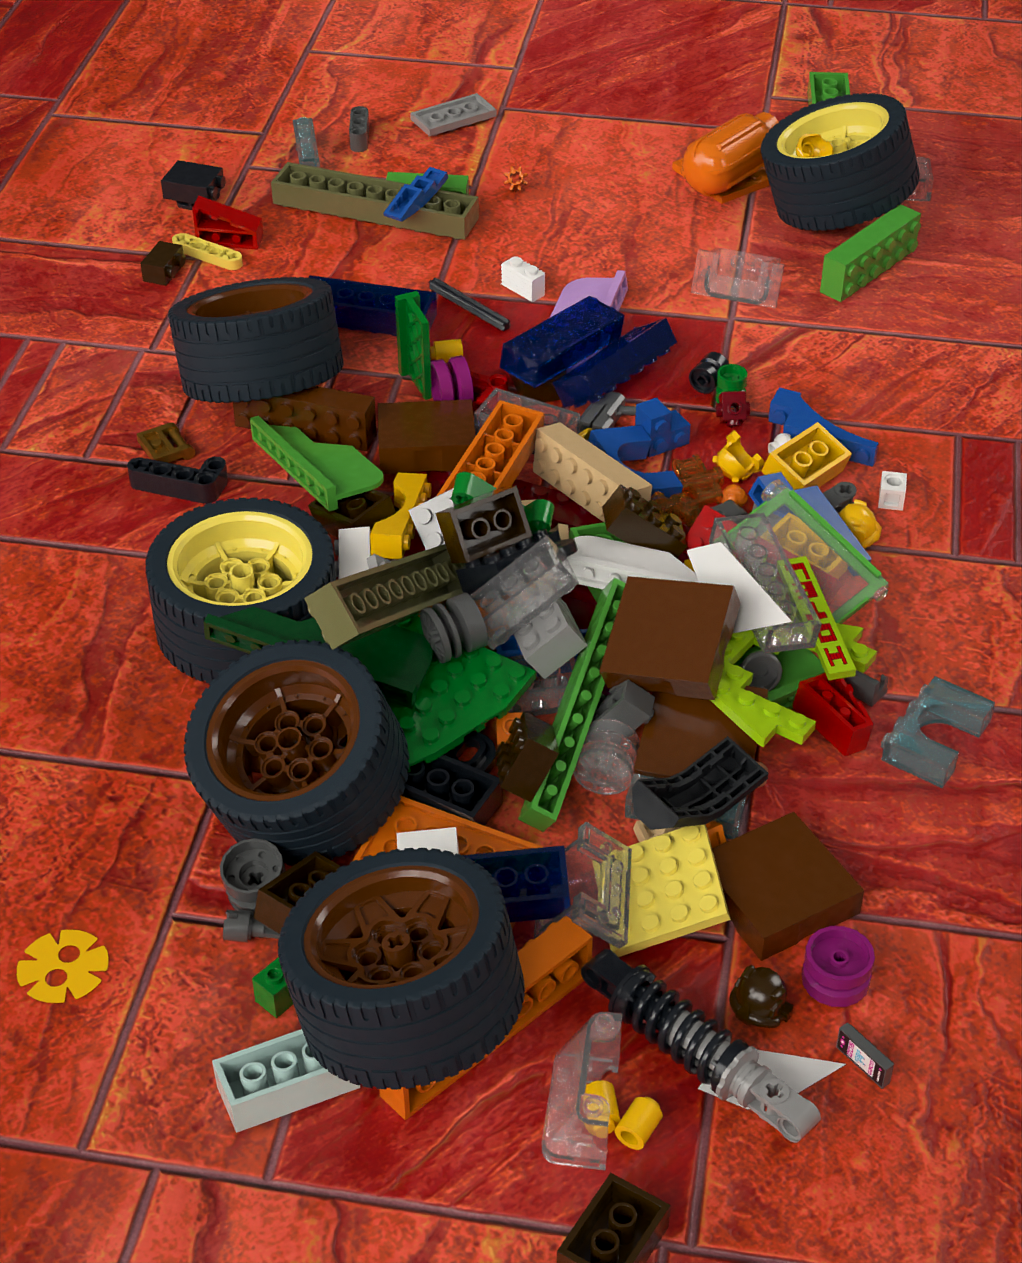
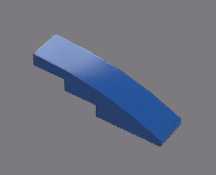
M429 167L423 176L417 175L410 185L404 184L384 211V216L401 222L412 216L448 179L447 172Z

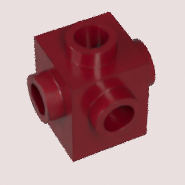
M746 391L722 392L719 395V403H716V417H720V423H726L727 427L741 426L740 422H744L747 420V416H750V403L746 402Z

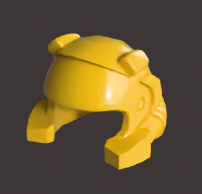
M735 430L726 437L727 445L717 452L718 456H713L712 461L718 466L720 472L725 477L731 479L733 483H739L741 479L744 481L753 473L761 471L765 462L757 453L753 457L747 454L741 445V437Z
M855 499L853 504L846 505L838 513L864 549L879 540L882 527L876 521L873 512L867 507L866 502Z

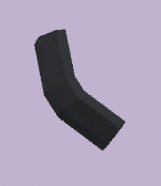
M727 736L685 770L671 777L638 779L632 787L634 815L650 830L704 825L722 816L768 779L769 773Z

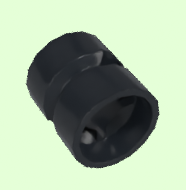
M717 352L706 354L690 371V384L700 393L707 394L712 392L717 386L718 369L723 365L729 364L728 360Z

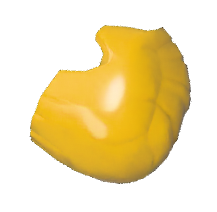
M805 134L799 138L796 146L797 157H821L833 154L831 142L824 140L820 134Z

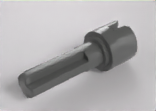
M226 910L227 919L224 920L223 940L248 943V940H251L252 937L279 939L280 934L254 919V915H251V912Z

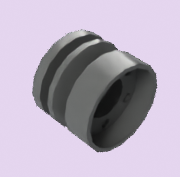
M461 593L447 599L446 608L441 603H436L432 608L426 607L421 609L420 622L424 637L431 644L433 654L440 663L449 662L452 657H460L462 648L466 652H473L487 646L488 634L483 617L477 604L468 593Z
M257 838L242 840L231 846L223 855L220 863V876L232 907L235 911L251 912V915L255 913L258 889L286 871L282 855L277 847L267 840Z

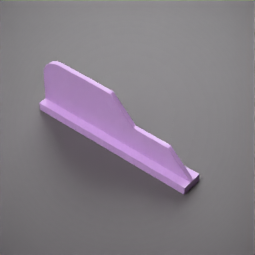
M617 270L614 278H580L568 283L564 287L547 322L548 326L565 340L558 356L566 373L575 380L576 388H586L628 291L626 271Z

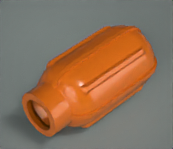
M766 112L755 116L747 113L737 115L688 145L682 161L681 174L685 177L691 188L706 197L719 195L765 167L761 154V144L765 135L779 121L776 117Z

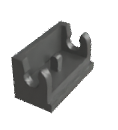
M857 670L855 676L844 678L845 682L853 687L854 697L871 707L888 691V677L883 674L881 675L880 682Z

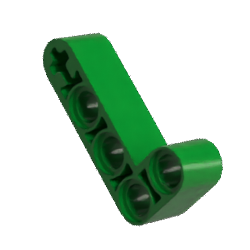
M461 472L456 475L451 499L458 505L497 488L472 473ZM544 499L535 500L526 506L523 505L531 533L541 529H547V532H549L554 505Z

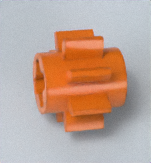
M511 166V172L504 173V176L508 178L504 185L510 184L511 192L514 188H518L521 192V186L528 185L523 179L528 174H522L521 166L518 170H514ZM516 174L519 175L521 181L513 183L511 177H515Z

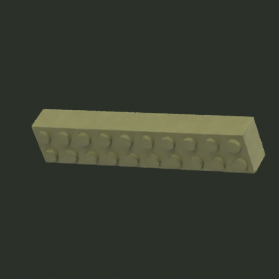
M287 162L271 182L273 204L299 208L304 211H315L320 214L336 215L341 218L347 217L357 219L358 221H368L378 225H389L399 229L405 228L416 232L432 233L436 236L453 237L458 240H465L479 219V197L438 190L422 208L401 222L386 217L383 213L405 183Z
M446 544L332 581L304 599L308 605L310 615L316 619L322 630L323 639L334 650L419 616L421 609L426 607L432 608L436 603L446 605L447 599L463 593L456 570L465 565L464 563H451Z

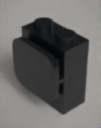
M177 160L161 180L163 199L175 200L179 208L192 210L198 195L217 201L220 197L221 189L226 184L222 167Z

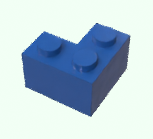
M657 397L636 404L635 426L642 425L652 439L647 454L649 458L689 444L691 424L676 410L670 411Z

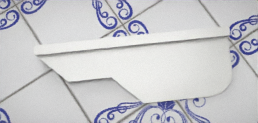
M596 536L573 538L575 539L578 551L563 559L559 579L599 589H604L614 577L626 583L628 576L698 582L695 572L669 552Z

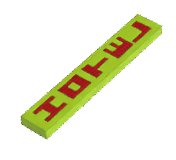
M807 557L780 560L781 571L828 681L855 676V665Z

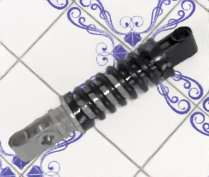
M603 949L581 967V975L584 981L591 988L597 990L610 1000L608 1011L612 1016L619 1018L625 1024H632L633 1029L638 1034H645L648 1042L658 1044V1048L664 1054H671V1058L675 1063L684 1064V1068L688 1073L697 1074L698 1080L701 1083L711 1084L710 1089L718 1095L720 1100L724 1101L734 1096L740 1105L750 1108L761 1119L767 1121L781 1132L786 1139L794 1143L799 1142L820 1122V1112L811 1101L803 1098L784 1081L774 1076L767 1066H761L757 1063L759 1058L758 1049L748 1045L742 1039H737L730 1043L732 1039L730 1030L722 1029L718 1032L719 1024L715 1019L705 1021V1012L702 1009L692 1011L693 1005L689 999L679 1001L680 995L677 990L671 989L666 992L667 984L665 981H654L656 975L646 965H639L633 969L618 958L613 951Z

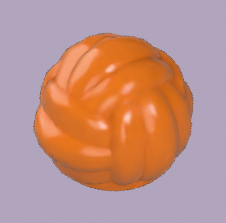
M735 484L727 486L719 495L721 503L732 500L741 508L748 499L744 489Z

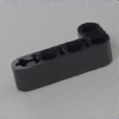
M140 457L133 458L127 463L130 485L133 489L208 504L215 502L228 484L226 461L221 457L208 458L200 469Z

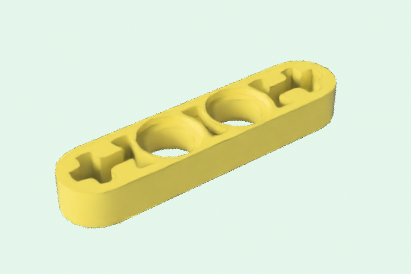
M179 233L172 237V243L183 246V254L228 270H237L243 266L242 254L236 250L186 233Z

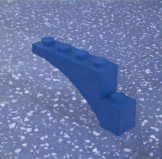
M779 387L770 403L768 422L784 425L783 433L790 434L791 439L819 422L852 453L849 461L871 467L874 466L878 442L859 437L833 425L816 413L802 399L800 392Z
M778 472L758 476L748 494L758 507L765 501L767 503L782 493L785 488L789 492L794 489L783 474ZM817 485L794 490L871 562L872 558ZM785 505L773 514L781 519L788 514L795 516ZM848 566L847 570L853 576V578L858 577V575Z

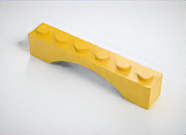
M397 473L394 480V505L400 510L394 515L374 524L370 533L371 556L376 554L383 558L401 559L405 551L410 549V541L414 539L416 527L408 510L426 502L427 498H430L431 483H427V474Z

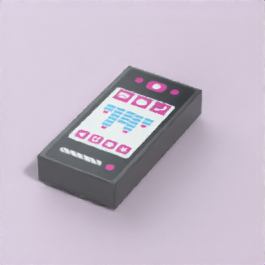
M847 1022L840 1027L836 1047L881 1089L890 1084L894 1063L851 1024Z

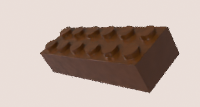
M312 386L309 389H303V391L293 392V394L249 402H233L235 426L251 429L250 418L259 416L268 425L297 427L312 441L326 444L350 445L356 450L368 451L377 435L375 397Z

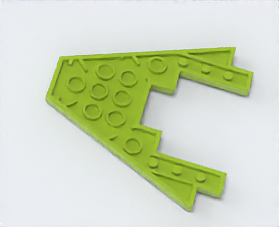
M789 612L784 613L792 622L732 634L725 650L724 668L715 700H710L761 747H764L775 734L802 745L815 730L816 721L745 690L744 688L752 683L754 673L734 665L753 644L777 655L789 642L816 653L802 618L796 617ZM836 623L856 670L864 673L876 660L877 651L864 644L857 643L862 637L864 628Z

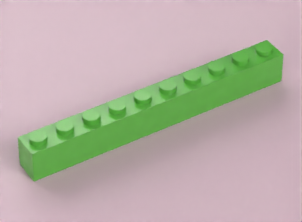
M615 577L601 591L584 637L588 646L578 654L552 725L559 755L532 802L524 801L518 820L542 832L557 820L605 685L599 671L626 584Z

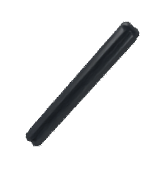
M438 278L429 281V288L475 316L501 331H506L510 328V320Z

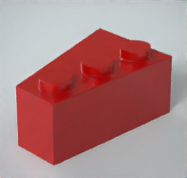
M198 195L192 208L196 237L224 247L258 250L264 236L262 218Z
M825 673L800 681L792 707L805 717L816 721L815 729L845 757L865 750L874 723L861 701H856L851 684H847L844 678L828 681Z

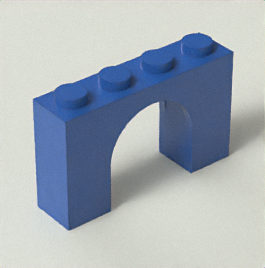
M638 425L591 430L587 441L627 467L621 461L646 459L652 439L643 426ZM627 467L652 484V501L656 502L660 507L677 505L683 485L674 471L644 473Z

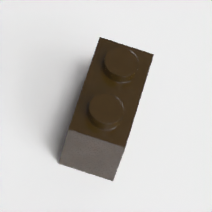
M159 241L140 263L143 281L167 286L185 264L186 257L183 254V246Z

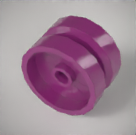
M462 355L451 357L447 364L442 359L430 361L433 401L472 399L473 403L472 378L465 357Z
M829 926L819 929L809 938L806 945L805 961L802 968L803 986L811 997L819 1003L831 1007H847L858 1003L866 996L870 986L871 972L875 961L873 946L864 935L857 930L845 926Z

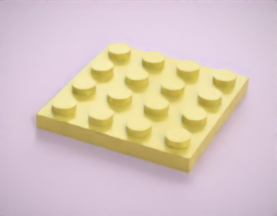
M705 824L686 826L592 858L610 949L618 957L730 920Z

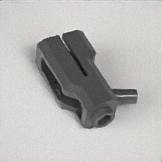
M607 391L601 399L593 400L577 420L576 433L579 434L587 428H592L593 430L614 428V425L622 415L636 416V406H625V397L622 394Z

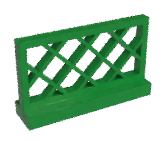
M417 291L396 295L398 371L401 377L407 375L411 377L425 400L432 399L429 322L420 309V295Z

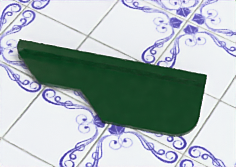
M254 606L221 617L208 614L204 620L205 639L249 654L253 650L263 649V646L269 644L272 646L282 641L287 643L288 640H296L297 642L300 640H309V642L315 640L321 641L322 644L325 642L322 630L316 619L310 618L298 622ZM394 625L340 647L344 652L348 651L366 666L386 701L410 709L413 708L416 702V694L433 659L431 644H429L424 636Z

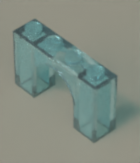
M935 676L928 685H923L918 699L910 702L905 716H899L891 734L888 732L885 734L881 742V748H883L882 761L943 788L955 772L959 752L931 740L921 732L920 728L933 723L948 724L979 738L991 722L995 702Z

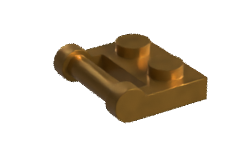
M167 423L137 433V441L152 460L169 463L181 458L189 460L195 455V449L186 443L175 423ZM166 436L172 438L178 447L174 448Z

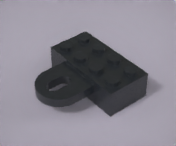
M541 529L533 532L529 538L465 563V566L457 569L456 573L463 593H468L472 599L506 594L563 563V559L577 552L578 548L575 539L561 540L558 530L547 532V529Z
M472 731L464 736L463 743L436 760L427 764L423 760L411 766V772H407L408 779L407 783L404 784V793L400 796L485 826L503 802V788L500 787L499 777L489 774L496 762V748L493 741L480 732ZM475 747L479 749L471 760H459V757L467 748Z

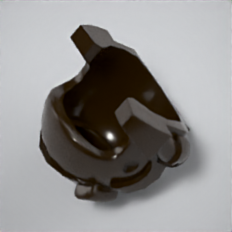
M753 965L747 966L734 984L729 996L730 1006L736 1018L748 1026L752 1024L764 1028L778 1027L781 1022H788L793 1010V1004L786 1002L787 987L785 982L770 968H755Z

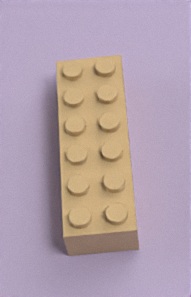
M561 422L537 428L533 472L601 521L605 522L602 506L620 484L626 488H634L648 502L651 500L652 484Z

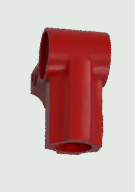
M470 371L473 392L480 394L472 403L473 410L478 416L486 418L491 414L499 400L508 402L507 377L503 374L486 376Z

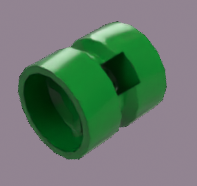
M727 364L718 369L717 403H719V395L722 392L746 391L748 374L744 367L736 364Z

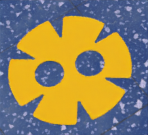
M61 930L58 945L49 933L38 938L26 948L24 952L37 960L18 961L17 980L20 986L38 981L27 992V995L38 1001L64 1003L67 987L74 998L78 999L87 995L102 981L100 978L89 973V971H107L109 963L108 952L105 946L87 951L98 938L84 931ZM66 946H76L80 950L79 957L73 962H62L58 957L59 951ZM55 969L64 970L67 973V980L62 985L54 987L46 983L45 977L50 971Z

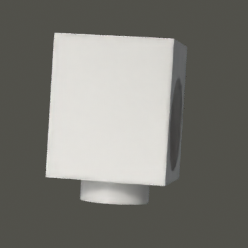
M882 471L878 508L903 511L907 473Z

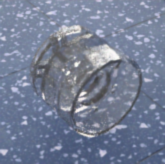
M601 719L591 722L573 772L577 782L585 789L603 795L619 794L626 790L632 782L633 769L639 749L640 740L636 732L628 725L617 720Z

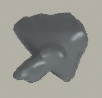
M759 650L750 653L738 665L742 669L754 673L752 683L749 685L751 687L768 689L769 692L781 680L783 671L781 663L771 652Z

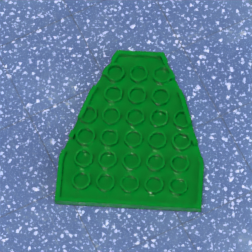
M419 616L396 624V626L424 636ZM485 647L473 652H466L462 648L460 657H452L446 663H440L433 654L432 663L416 694V702L413 708L410 709L387 701L401 725L407 740L409 751L408 772H411V766L423 760L426 764L430 763L463 743L464 736L472 731L480 732L485 729V723L494 717L498 719L504 717L536 680V671ZM347 740L343 743V747L346 746Z

